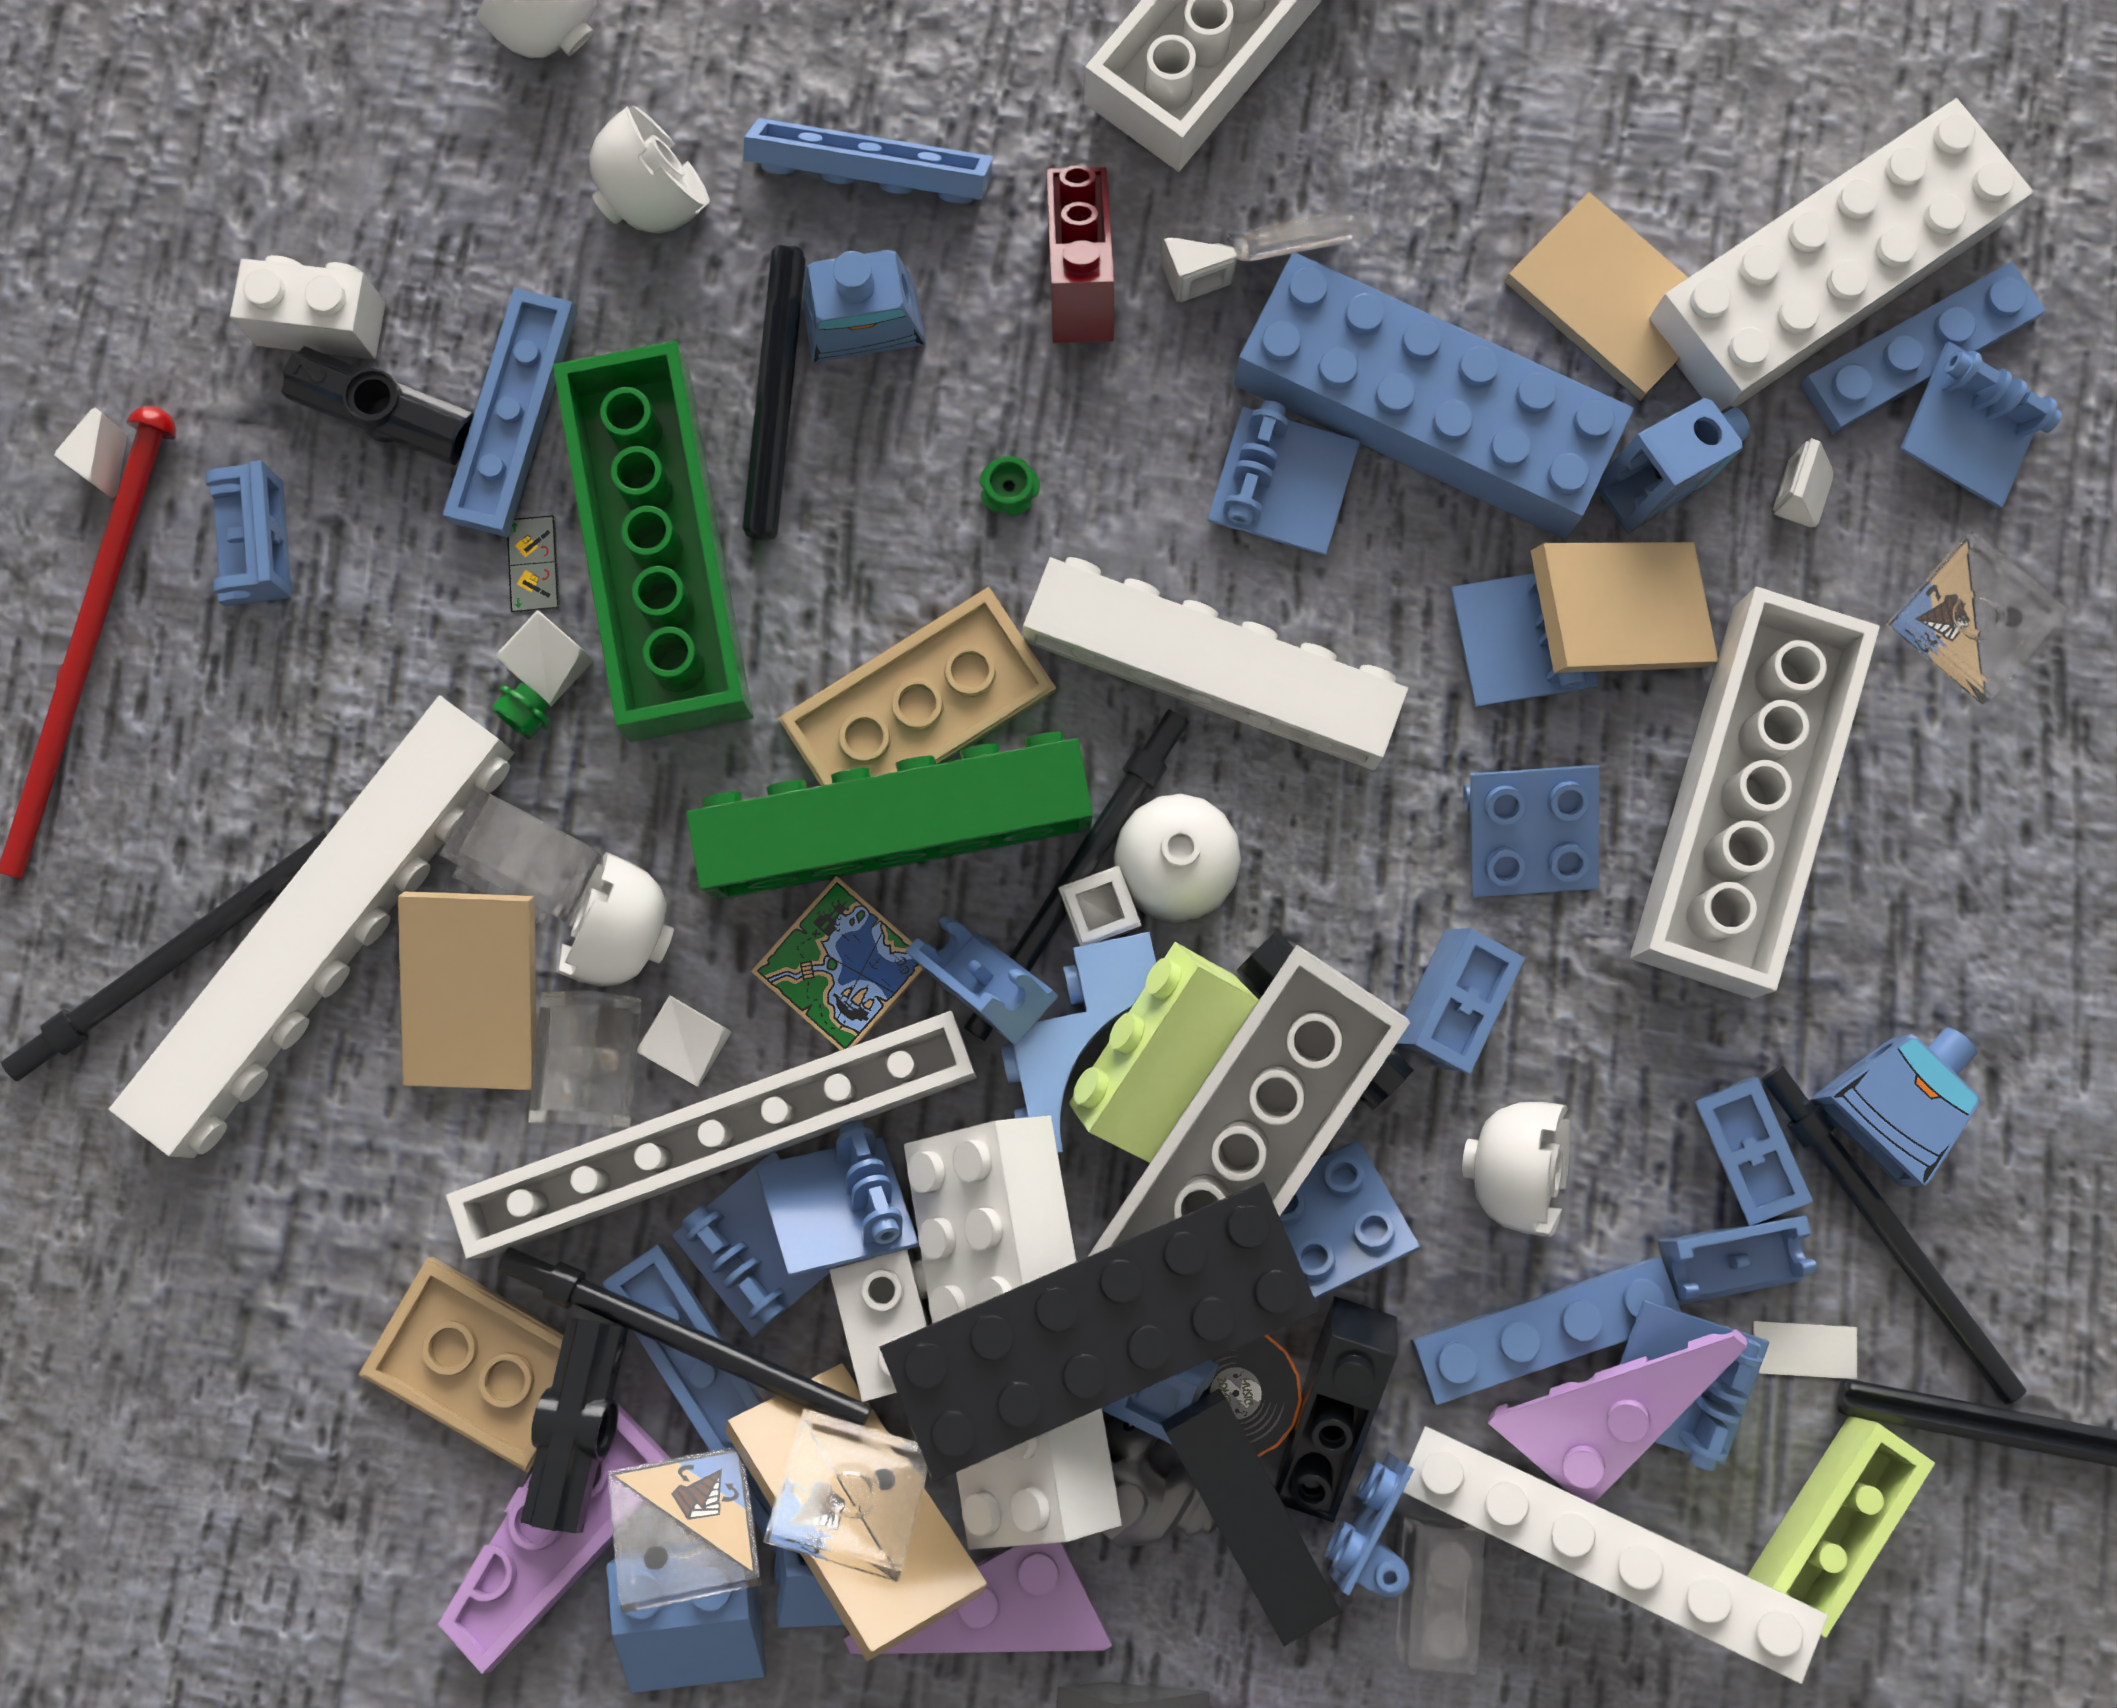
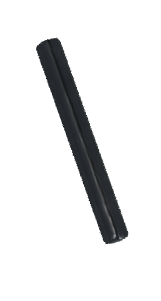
M778 245L771 251L742 526L746 536L753 539L772 540L778 535L806 262L803 250L796 246Z
M1852 1379L1842 1380L1838 1387L1837 1409L1844 1415L2117 1467V1430Z

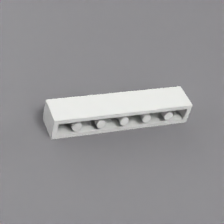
M1068 557L1065 562L1049 558L1023 624L1024 640L1027 644L1374 771L1383 759L1409 688L1395 683L1396 677L1389 671L1372 665H1361L1360 669H1356L1337 662L1336 654L1322 646L1303 643L1299 648L1277 640V633L1264 625L1254 622H1243L1241 626L1219 619L1218 612L1206 604L1185 600L1181 605L1159 597L1160 592L1158 589L1140 580L1125 579L1123 584L1100 575L1101 570L1097 566L1079 558Z
M1426 1426L1424 1427L1409 1463V1466L1414 1468V1471L1403 1490L1404 1493L1802 1684L1828 1617L1827 1614Z

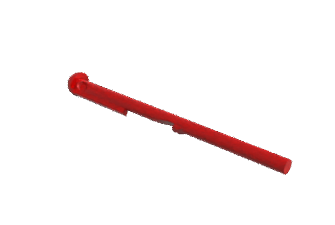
M154 406L140 407L134 410L126 421L129 426L137 431L63 664H60L56 676L55 690L1 856L0 874L20 879L24 877L162 438L176 439L175 422L161 408Z

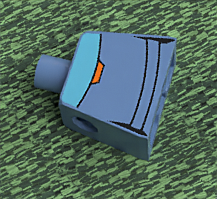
M885 250L866 254L848 251L842 253L838 258L815 261L807 265L802 303L812 363L926 345L916 284L896 251Z
M1703 398L1637 434L1604 471L1596 490L1629 534L1710 482L1743 449L1742 441L1750 435L1749 422L1744 413L1738 408L1729 406L1720 411L1712 400ZM1655 468L1662 476L1660 480L1655 475Z
M1946 1027L1928 1047L1912 1034L1892 1038L1815 1093L1810 1101L1814 1105L1821 1104L1836 1126L1900 1187L1925 1186L1933 1178L1979 1106L1980 1098L1978 1094L1958 1076L1978 1054V1051L1966 1036L1950 1027Z

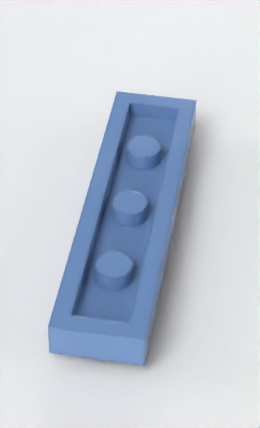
M758 118L744 136L743 161L760 163L761 168L770 173L791 174L797 170L820 173L821 179L831 183L848 184L857 179L879 183V187L882 190L897 194L911 193L915 189L936 192L940 199L960 204L972 202L974 199H983L991 181L994 156Z
M2013 261L1811 373L1802 381L1800 386L1832 435L1928 382L1945 343L1950 341L1966 352L1976 351L1979 353L2036 321L2046 310Z
M513 288L443 512L444 518L449 523L509 537L556 384L553 364L562 363L578 311L572 301Z
M1653 1257L1410 1339L1430 1399L1433 1404L1439 1405L1629 1340L1643 1300L1680 1312L1681 1310L1662 1258Z

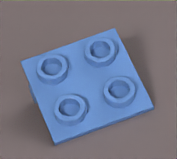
M1949 341L1945 343L1900 450L2000 509L2005 504L2034 433L2039 430L2045 433L2051 432L2060 422L2062 412L2056 408L2057 402L2050 396L2040 397L2027 389V383L2022 379L2016 378L2012 380V374L2005 369L1996 370L1984 363L1981 354L1978 352H1966Z
M1263 401L1261 408L1256 410L1242 407L1207 521L1326 556L1360 441L1290 421L1284 416L1285 406L1275 401Z
M1535 573L1451 587L1475 708L1597 688L1599 686L1596 672L1554 673Z
M1598 765L1470 774V785H1464L1463 804L1465 810H1471L1472 897L1599 889Z
M851 1121L840 1128V1137L837 1139L836 1148L756 1165L788 1278L915 1248L919 1245L883 1137L875 1138L873 1130L865 1127L861 1121Z
M1360 1140L1318 1159L1280 1215V1220L1315 1300L1420 1249L1417 1240Z
M773 1152L757 1165L781 1159ZM756 1166L706 1207L702 1205L689 1214L682 1221L684 1225L672 1234V1237L751 1337L758 1334L830 1274V1269L838 1267L835 1266L788 1278Z
M1643 1300L1620 1365L1647 1356L1648 1361L1688 1348L1689 1341L1712 1333L1719 1335L1728 1334L1735 1329ZM1739 1331L1747 1339V1348L1677 1418L1655 1443L1689 1453L1688 1460L1691 1463L1709 1471H1714L1717 1463L1724 1465L1770 1342L1768 1340Z
M1389 1452L1382 1464L1374 1460L1366 1470L1356 1492V1497L1363 1500L1351 1525L1345 1521L1338 1525L1325 1551V1558L1331 1560L1327 1573L1341 1591L1348 1596L1357 1582L1379 1596L1393 1598L1400 1595L1406 1589L1409 1582V1571L1404 1561L1384 1542L1378 1540L1414 1471V1468Z

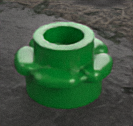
M1003 456L997 458L983 469L979 478L980 486L983 487L981 499L984 505L995 513L1005 511L1009 516L1020 515L1031 507V499L1039 494L1040 481L1037 473L1030 469L1026 461L1018 457ZM1012 482L1015 488L1013 491L1007 492L1003 488L1004 484Z
M520 683L515 690H511L505 685L498 688L502 695L491 706V709L514 731L531 740L541 727L543 729L549 727L550 721L544 714L550 708V705L537 692L524 683Z

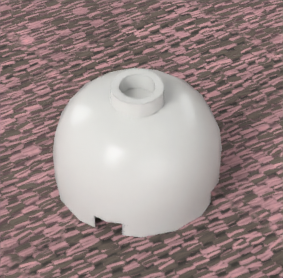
M484 0L478 9L476 18L499 42L514 53L527 58H545L562 49L570 56L581 48L594 32L587 22L596 8L597 0Z
M633 105L630 108L627 106L616 114L595 138L589 154L590 173L598 190L592 197L601 212L615 224L624 219L629 225L641 231L656 234L673 231L699 214V211L709 204L710 200L706 188L689 161L682 166L670 150L675 145L671 138L647 114Z
M1175 794L1157 797L1133 812L1120 829L1114 852L1115 866L1119 865L1136 908L1151 918L1170 923L1186 922L1189 919L1200 918L1220 907L1236 884L1241 864L1238 836L1223 812L1205 799L1185 794Z
M607 852L603 855V865L597 864L569 924V926L573 927L571 936L576 939L572 947L562 943L556 964L557 973L587 984L612 986L620 985L636 977L648 960L658 964L662 961L672 939L674 928L664 924L667 904L661 887L648 872L627 860Z
M1519 1102L1501 1108L1485 1121L1479 1140L1467 1139L1462 1162L1463 1177L1474 1179L1478 1202L1486 1214L1503 1227L1526 1234L1551 1237L1555 1234L1562 1209L1549 1207L1551 1197H1557L1559 1189H1566L1570 1153V1120L1563 1119L1568 1110L1567 1105L1546 1102Z

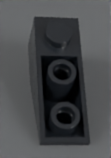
M1334 1296L1313 1352L1301 1393L1302 1402L1296 1423L1289 1433L1274 1488L1285 1507L1334 1523L1397 1358V1316Z

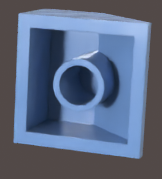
M751 1537L755 1575L708 1543L665 1547L668 1553L667 1563L657 1570L649 1569L645 1565L644 1554L647 1550L623 1552L606 1564L612 1637L631 1693L766 1676L754 1537Z

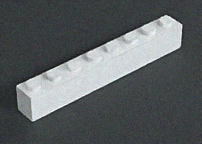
M439 695L110 1106L109 1110L170 1157L195 1158L197 1154L202 1155L213 1148L226 1131L227 1124L224 1120L239 1101L244 1102L250 1099L265 1083L268 1077V1071L265 1068L281 1048L287 1049L291 1047L304 1034L309 1025V1019L306 1016L321 997L331 996L345 982L350 972L348 963L363 945H371L386 930L391 919L388 913L397 903L398 896L403 892H414L424 882L430 872L431 865L428 863L443 843H452L465 830L470 821L468 811L483 792L489 794L502 783L510 769L508 761L515 752Z
M951 1010L446 1194L466 1259L488 1258L506 1251L509 1247L521 1246L761 1158L770 1153L840 1129L848 1122L862 1121L971 1081L977 1077L956 1018Z

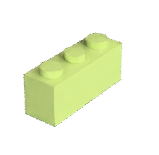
M1174 942L1166 956L1158 960L1149 971L1145 988L1130 1011L1123 1014L1114 1024L1109 1042L1093 1067L1086 1069L1079 1077L1074 1088L1073 1097L1068 1104L1089 1133L1151 1163L1259 999L1235 975Z
M1848 1416L1747 1576L1827 1614L1828 1617L1821 1632V1636L1826 1638L1935 1465V1462L1879 1423Z

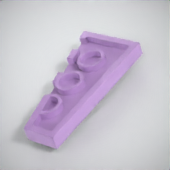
M618 1402V1423L615 1437L606 1457L598 1462L583 1533L575 1534L552 1531L521 1523L528 1484L531 1478L530 1474L524 1486L518 1487L504 1511L507 1515L490 1544L483 1546L440 1619L439 1627L481 1674L492 1672L649 1504L648 1501L613 1478L611 1474L674 1462Z

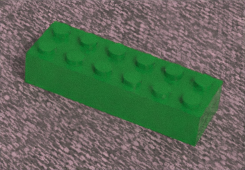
M677 340L553 364L616 727L631 743L754 718L690 370Z
M1047 732L1025 738V748L1000 752L998 744H982L961 750V760L935 764L934 756H918L896 762L897 772L871 776L870 768H854L833 773L831 775L832 784L806 788L805 780H789L767 786L768 796L742 800L740 792H725L702 798L703 808L686 811L699 889L717 900H724L830 880L836 876L841 878L1090 831L1093 812L1079 739L1064 740L1062 732Z

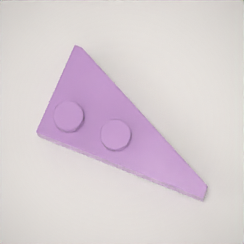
M1736 1329L1723 1335L1712 1333L1689 1341L1688 1348L1650 1361H1648L1647 1356L1597 1372L1586 1382H1567L1550 1388L1549 1395L1511 1408L1508 1403L1496 1406L1489 1415L1488 1424L1567 1492L1594 1504L1747 1348V1339Z
M1062 1542L1009 1546L975 1564L988 1583L983 1594L881 1654L1104 1651L1112 1646V1641ZM846 1633L843 1639L850 1654H862L850 1633Z

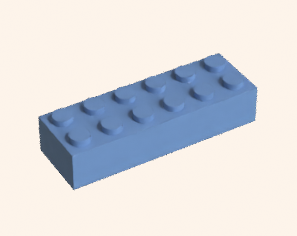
M1293 251L1239 356L1234 386L1264 400L1278 402L1285 406L1286 410L1342 436L1359 440V444L1564 539L1568 538L1583 517L1634 407Z

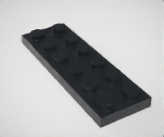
M1261 1182L879 1346V1349L931 1480L936 1482L1317 1313L1320 1310L1264 1182Z

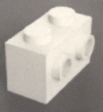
M271 255L267 256L265 261L241 258L230 318L256 346L300 351L303 346H306L324 354L376 360L386 303L364 272L354 266L338 262L328 263L325 268L303 266L293 259Z
M912 1249L881 1255L829 1270L862 1402L897 1393L879 1346L931 1324L925 1303L928 1294L922 1259L914 1260Z

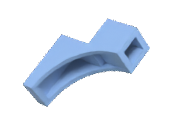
M1150 932L1074 947V965L1063 967L1071 1005L1083 1002L1085 1012L1035 1022L1016 1046L1014 1044L1001 1046L1008 1084L1021 1082L1026 1107L1014 1110L1015 1119L1051 1116L1058 1155L1063 1154L1060 1136V1117L1065 1090L1072 1071L1094 1039L1123 1014L1128 1013L1145 988L1148 973L1156 963Z

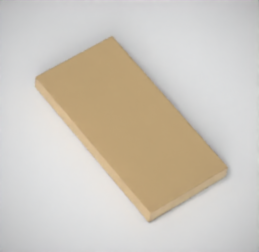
M987 587L780 716L778 720L822 786L832 784L831 775L833 773L848 769L870 768L871 776L897 772L895 763L912 757L934 756L935 764L944 763L959 754L961 750L970 747L1055 693L1056 687L990 587Z
M843 1363L811 1378L818 1383L862 1402L859 1388ZM779 1395L727 1421L725 1433L774 1512L777 1509L801 1426L805 1424L894 1572L895 1578L798 1549L867 1662L983 1594L988 1583L873 1409L862 1432ZM883 1470L893 1476L894 1486L889 1492L881 1493L872 1487L871 1477L875 1472Z

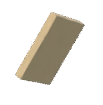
M1590 192L1517 264L1505 280V283L1639 401L1656 386L1680 359L1650 321L1649 317L1664 294L1688 277Z
M1694 542L1543 543L1530 550L1554 673L1705 668L1718 662Z
M403 892L398 896L403 1085L532 1090L537 1084L535 896Z
M427 1257L358 1375L529 1473L533 1470L537 1448L533 1446L531 1440L533 1417L541 1395L547 1388L552 1387L564 1331L435 1257Z

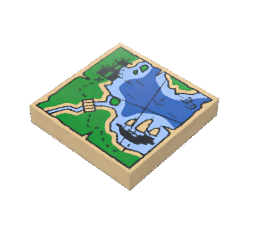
M836 876L751 972L841 1051L860 1044L925 970L905 952L913 942Z

